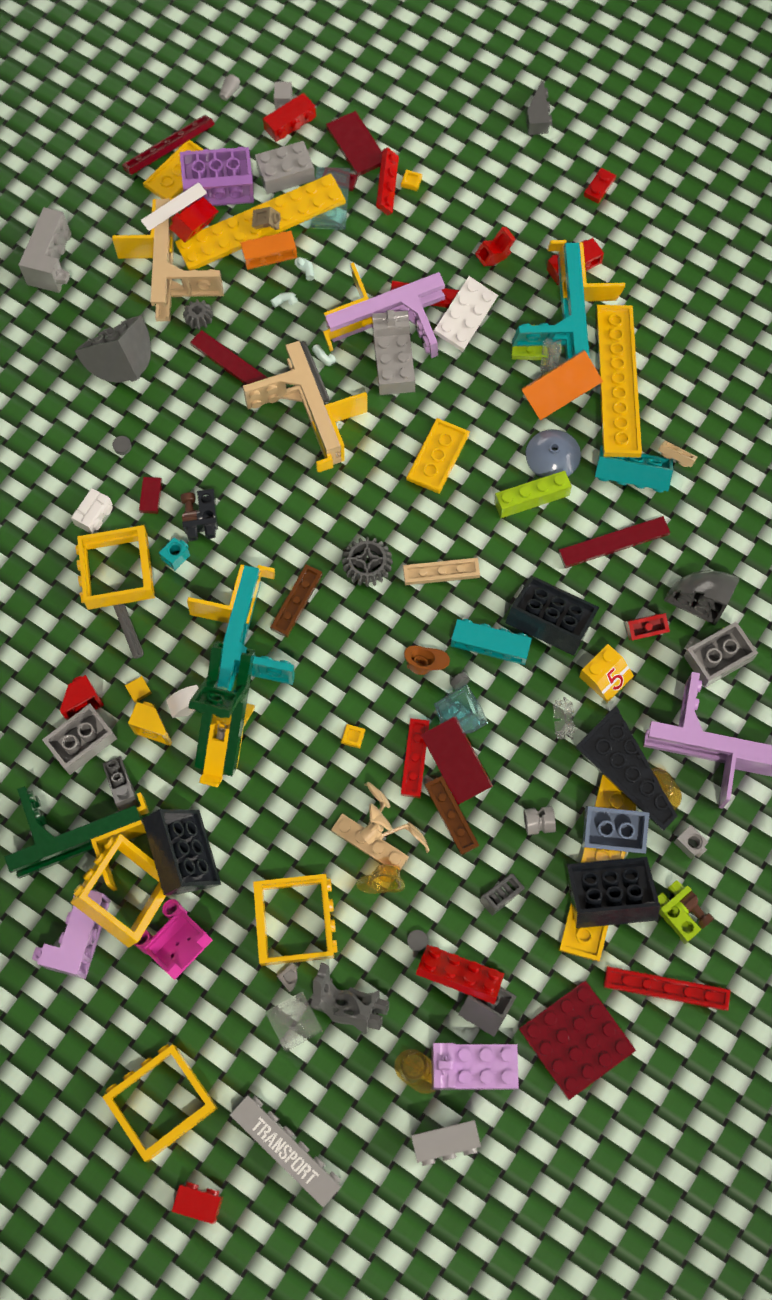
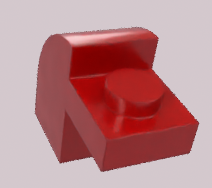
M502 227L493 240L482 242L475 255L484 267L496 265L511 254L510 248L516 239L507 227Z

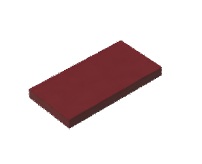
M356 111L326 124L327 130L356 175L361 176L381 166L382 151Z
M456 716L421 734L458 805L493 787Z

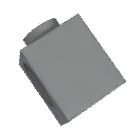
M275 82L274 104L276 110L292 100V82Z
M690 825L674 843L692 860L695 856L699 858L707 850L705 846L708 841ZM688 840H694L697 843V848L690 847Z

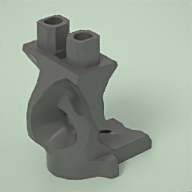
M322 962L319 972L313 980L311 1008L324 1012L333 1022L353 1025L364 1034L368 1033L369 1028L380 1030L383 1016L376 1015V1013L387 1015L389 1011V1001L380 999V991L364 993L351 987L348 990H338L334 986L332 978H330L329 966ZM339 1000H342L346 1003V1005L340 1006L337 1004V1002Z

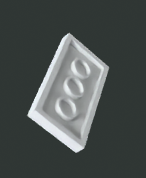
M469 276L433 333L463 352L498 295Z

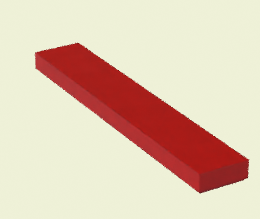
M608 966L606 967L603 987L723 1011L729 1010L731 992L730 989Z

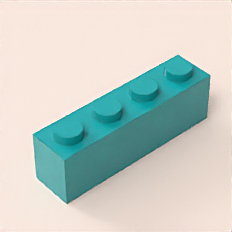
M457 619L451 647L525 665L532 638L523 633H510L509 630L504 628L498 630L491 628L488 624L479 625L468 619Z

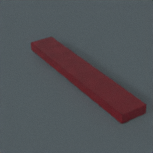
M203 115L123 163L122 167L124 171L132 175L214 126L215 123L213 119Z
M202 330L190 341L192 347L245 385L268 378Z
M664 516L559 549L558 553L564 567L568 568L670 535V530Z

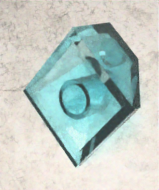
M466 684L434 704L440 723L456 716L465 733H473L488 724L482 707Z

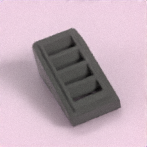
M511 873L481 897L480 903L493 916L520 894L525 887ZM508 882L516 889L515 891L508 886ZM502 887L506 890L509 896H507L504 893V891L501 889ZM495 893L501 897L502 901L499 900Z

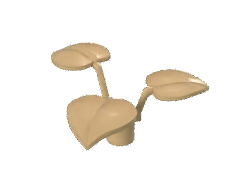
M366 782L364 785L368 787L373 796L380 802V808L378 809L372 803L369 805L370 822L360 832L362 838L368 844H371L378 837L382 839L389 834L406 829L425 846L426 853H428L429 847L425 837L410 822L392 829L388 820L381 813L385 806L390 808L388 799L374 785ZM384 828H386L387 830H389V831H387V832L382 833V831L384 830Z

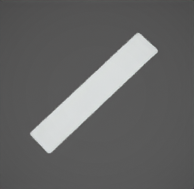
M197 183L143 218L141 222L150 231L207 192L200 183Z

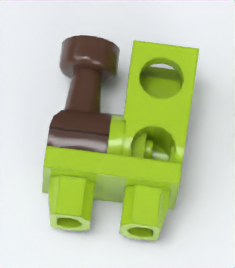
M676 880L668 887V890L675 896L674 898L669 900L663 892L658 895L660 903L659 914L679 935V939L685 945L701 931V928L706 927L715 918L710 913L705 914L698 905L697 896L688 885L684 887ZM690 912L699 919L698 925L688 915Z

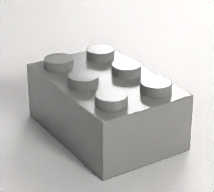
M304 141L255 155L257 169L266 194L315 181L314 166Z
M734 622L688 648L684 658L694 672L700 673L699 680H702V684L706 688L753 661L758 652L739 624Z
M88 704L42 740L63 768L71 775L117 738L92 705Z
M475 1120L411 1136L417 1163L422 1162V1166L435 1163L434 1158L442 1157L443 1161L456 1158L455 1153L463 1152L464 1156L478 1153L477 1148L481 1147Z

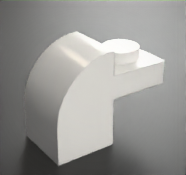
M197 685L183 688L166 700L172 718L189 716L194 711L188 707L190 699L198 690Z

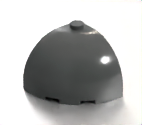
M141 315L122 321L113 330L109 327L99 332L98 336L92 340L88 339L75 350V353L84 367L102 380L115 383L129 380L134 382L140 378V375L147 368L150 361L151 343L146 324Z
M704 570L693 572L679 579L670 588L664 601L716 625L728 605L740 578L720 571Z

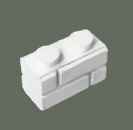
M92 488L71 519L76 526L93 534L95 530L100 529L104 516L111 513L113 504L108 496Z

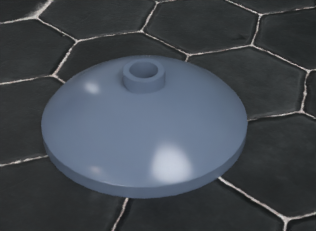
M554 429L542 431L536 434L527 445V464L541 478L565 471L567 476H570L575 472L580 463V447L577 441L564 431Z

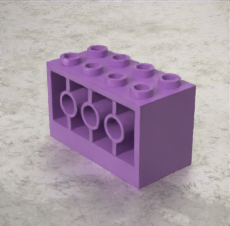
M249 147L180 152L183 192L200 183L207 192L202 197L213 206L254 203Z

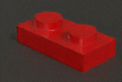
M601 168L585 190L584 197L599 204L615 181L616 175Z

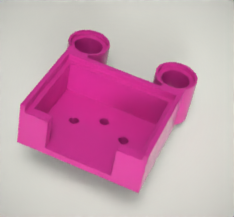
M170 899L162 907V912L169 921L154 936L145 930L138 943L134 945L144 954L149 955L175 980L213 940L187 915L186 909L177 900Z

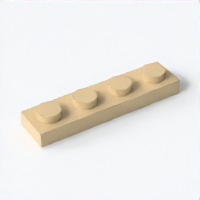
M478 558L403 565L405 585L480 578Z
M341 814L331 831L388 869L399 874L409 856L379 837L373 843L368 844L360 835L364 827L346 815Z

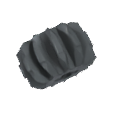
M196 299L195 303L190 301V306H185V311L183 312L185 323L190 325L192 329L197 327L199 331L202 326L207 328V324H211L213 318L210 304H206L204 300L199 302L198 299Z

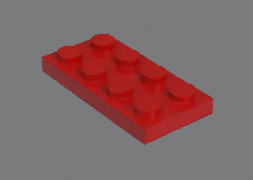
M428 944L415 974L494 1005L504 977V973L496 969H491L475 961L467 960Z

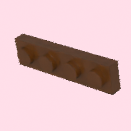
M307 564L305 565L270 627L272 631L288 638L323 576V572Z
M443 776L424 784L460 855L462 856L478 848L479 844Z

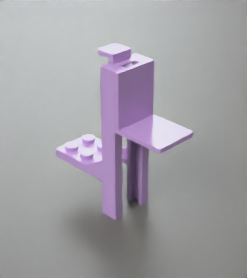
M692 672L685 683L679 726L651 721L650 730L647 729L645 732L643 747L725 763L718 808L723 809L731 798L735 769L772 777V745L704 732L695 713L699 705V699L696 697L701 690L702 680H699L700 673Z

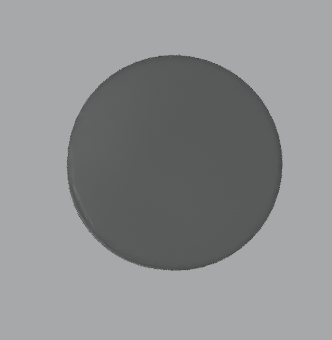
M125 436L115 438L112 444L114 451L119 455L128 454L132 448L130 440Z
M465 672L459 673L451 680L450 685L454 690H459L469 682L470 678Z
M421 930L412 931L407 939L408 946L416 952L424 950L428 944L427 935Z

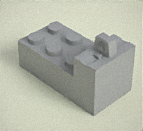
M43 207L19 263L27 285L60 293L62 285L67 284L70 278L69 272L62 270L59 263L61 255L65 252V245L71 238V231L67 220L61 211Z
M387 310V313L372 314L379 394L415 392V374L408 311L394 312V310Z

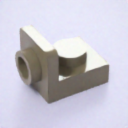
M272 207L253 210L252 227L255 229L272 227L278 230L281 220L280 213Z

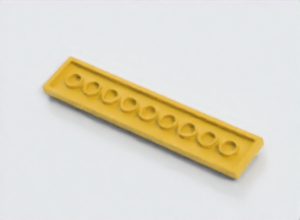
M328 174L207 227L186 243L180 239L175 241V244L188 270H196L241 250V242L278 234L346 204V199L332 174ZM266 207L275 209L280 213L279 229L275 230L272 227L253 228V210Z
M597 305L599 375L603 380L600 383L603 456L641 458L642 447L633 306Z
M602 774L594 807L635 811L636 805ZM584 847L581 863L624 859L626 851ZM571 903L559 951L600 962L608 925L576 928Z

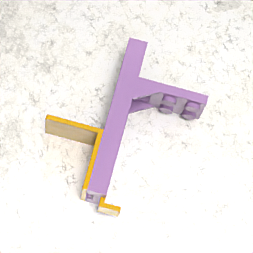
M354 262L350 263L352 277L361 299L324 312L328 330L323 331L329 351H333L331 339L335 342L372 328V314L387 313V310H394V312L408 311L409 321L417 326L416 330L419 338H423V347L426 354L429 353L431 359L437 357L438 342L423 308L445 300V295L442 292L445 284L440 272L369 299Z

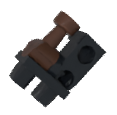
M214 489L197 491L199 510L195 511L193 508V503L196 501L195 494H181V503L185 505V512L182 514V524L188 540L197 541L198 532L204 531L207 539L216 538L218 520Z

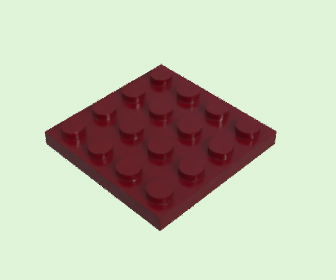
M586 980L518 1029L568 1101L636 1051Z

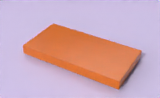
M583 350L521 390L538 418L542 420L602 383L603 380L588 354Z

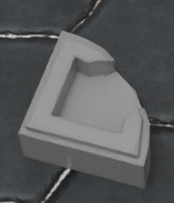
M293 963L277 975L289 992L295 988L298 979L297 970Z

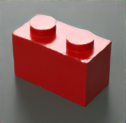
M666 613L625 621L628 639L632 641L670 632Z
M186 1182V1185H180L171 1212L215 1224L223 1197L219 1196L220 1191L207 1188L206 1191L199 1190V1185L191 1182Z

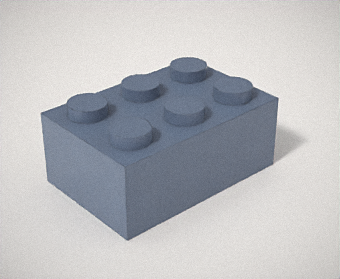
M586 806L582 847L646 854L649 812Z

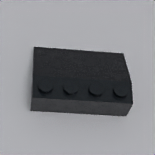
M531 575L511 606L505 623L575 656L599 607Z
M159 809L142 818L164 895H178L221 885L199 810Z
M647 857L567 864L576 928L658 921L660 903Z

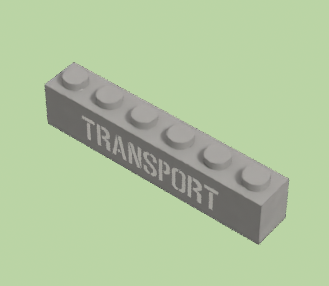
M247 1095L230 1116L322 1207H325L342 1187L339 1184L341 1179L334 1172L331 1171L329 1174L323 1169L325 1164L317 1156L313 1159L307 1153L310 1149L302 1141L297 1143L292 1138L294 1133L287 1126L282 1128L277 1123L279 1119L271 1111L266 1113L261 1108L264 1104L256 1096L251 1098Z

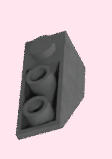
M544 81L540 82L527 110L526 123L528 135L547 134L549 126H552V116L548 114L550 112V102L546 100L548 98V89L544 87Z
M121 756L103 763L105 774L119 811L135 805L140 807Z

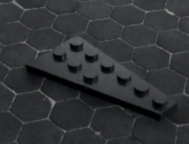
M616 705L582 739L575 749L642 812H649V819L664 831L677 818V814Z

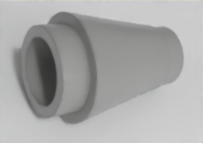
M232 74L226 76L219 97L227 101L240 87V80Z

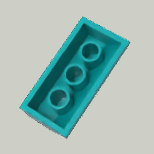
M601 445L595 477L605 482L612 480L620 485L632 484L637 488L644 489L648 487L653 488L656 492H664L669 490L673 474V459L642 453L641 458L604 457L603 445Z

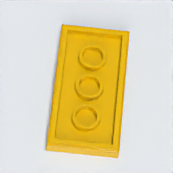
M191 140L185 142L143 182L144 187L161 199L177 197L183 191L180 152L188 150L202 151L204 149Z
M436 418L406 480L440 494L470 435V431Z

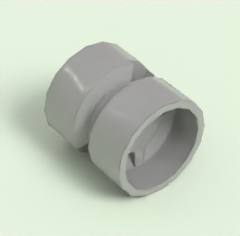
M552 806L541 807L539 811L535 808L524 809L527 835L539 834L540 831L544 833L556 832L555 815Z

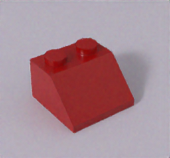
M86 675L76 677L72 680V683L68 684L60 708V712L66 720H69L88 704H91L95 710L104 706Z

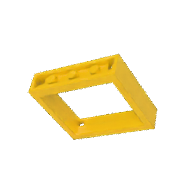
M144 525L77 536L78 545H76L75 549L77 555H79L77 568L78 571H81V576H78L79 586L82 587L80 597L81 603H85L87 610L155 598L148 535ZM138 541L144 587L92 596L88 550Z
M119 834L115 838L111 837L104 844L106 849L95 858L94 867L83 876L85 881L82 885L80 884L74 890L75 896L70 903L124 945L130 947L138 943L166 895L163 894L154 860ZM117 849L159 882L131 929L87 896Z
M326 874L253 881L259 964L261 966L334 958V953L338 952L337 940H333L332 932H336L335 919L331 920L330 912L334 911L333 899H329L328 894L329 891H332L331 879L327 880ZM321 884L327 951L269 958L264 890Z
M167 1044L158 1051L159 1055L152 1059L150 1057L140 1064L141 1068L136 1072L132 1070L123 1077V1082L119 1085L115 1083L106 1089L107 1094L102 1097L145 1162H149L218 1109L182 1054L173 1044L171 1046ZM172 1055L205 1105L146 1149L113 1098Z

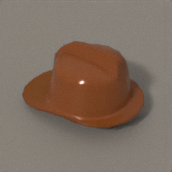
M409 646L404 652V658L408 663L407 668L417 675H426L432 670L445 669L450 663V657L447 653L438 649Z

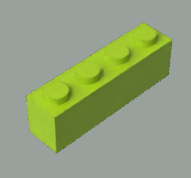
M562 471L495 493L494 504L500 518H504L570 496L572 486L566 472Z

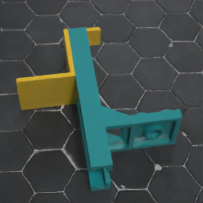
M551 240L547 251H559L558 270L563 320L556 325L543 323L537 326H531V324L518 326L512 338V346L565 345L566 361L583 350L589 356L585 301H616L624 290L625 283H587L583 243Z
M240 565L229 606L191 597L187 599L190 615L228 623L223 641L224 646L217 688L232 691L236 674L239 671L241 654L246 653L247 650L244 644L260 589L261 577L274 579V568L258 565L257 568ZM254 655L251 676L293 685L294 665L286 660H280L279 662L267 656L256 657Z

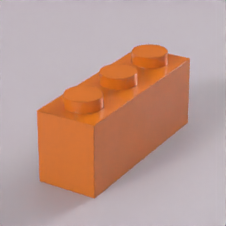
M292 231L280 232L279 234L241 242L247 270L297 258Z

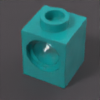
M174 537L159 552V555L163 562L176 571L190 556L189 546L183 540L178 541ZM174 551H180L179 554L172 555Z

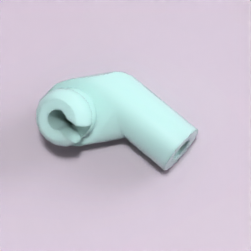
M296 258L295 265L305 272L306 280H313L315 278L313 264L304 258Z
M293 292L281 293L270 301L273 307L276 308L285 301L293 305L298 299Z
M316 344L313 346L312 351L326 366H331V364L336 362L333 354L327 356L320 345Z

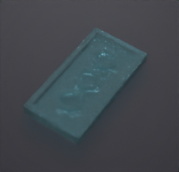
M316 168L315 180L332 174L346 199V203L312 217L311 228L346 230L350 168Z

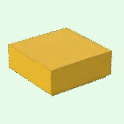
M406 170L401 187L417 191L422 180V174Z
M142 676L125 685L135 703L152 694Z
M347 724L341 744L360 749L366 730Z

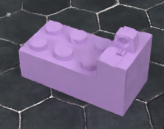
M91 890L87 896L108 911L111 900L103 893ZM73 906L72 912H69L66 918V930L62 932L59 939L60 948L44 944L43 948L36 947L32 959L37 961L38 965L48 970L86 980L102 927Z
M433 1043L431 1046L432 1090L519 1089L517 1044Z

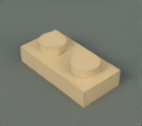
M664 441L658 450L664 457L668 459L673 458L684 467H692L697 459V456L667 441Z

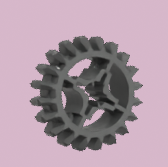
M366 537V541H362L359 538V543L353 541L352 547L347 546V552L343 553L344 559H342L343 571L347 572V578L352 577L351 581L353 583L358 580L359 586L363 582H365L367 587L370 582L375 586L376 580L382 583L383 577L387 578L388 572H391L392 567L390 565L393 564L392 554L388 552V546L383 547V542L377 543L376 538L372 541H369V537ZM364 551L362 555L356 556L360 552ZM370 551L377 553L380 557L371 554ZM367 556L370 561V563H368V568H366L365 561L367 560ZM354 566L363 569L364 573L355 569ZM374 568H379V569H377L376 571L371 572L372 569H374Z

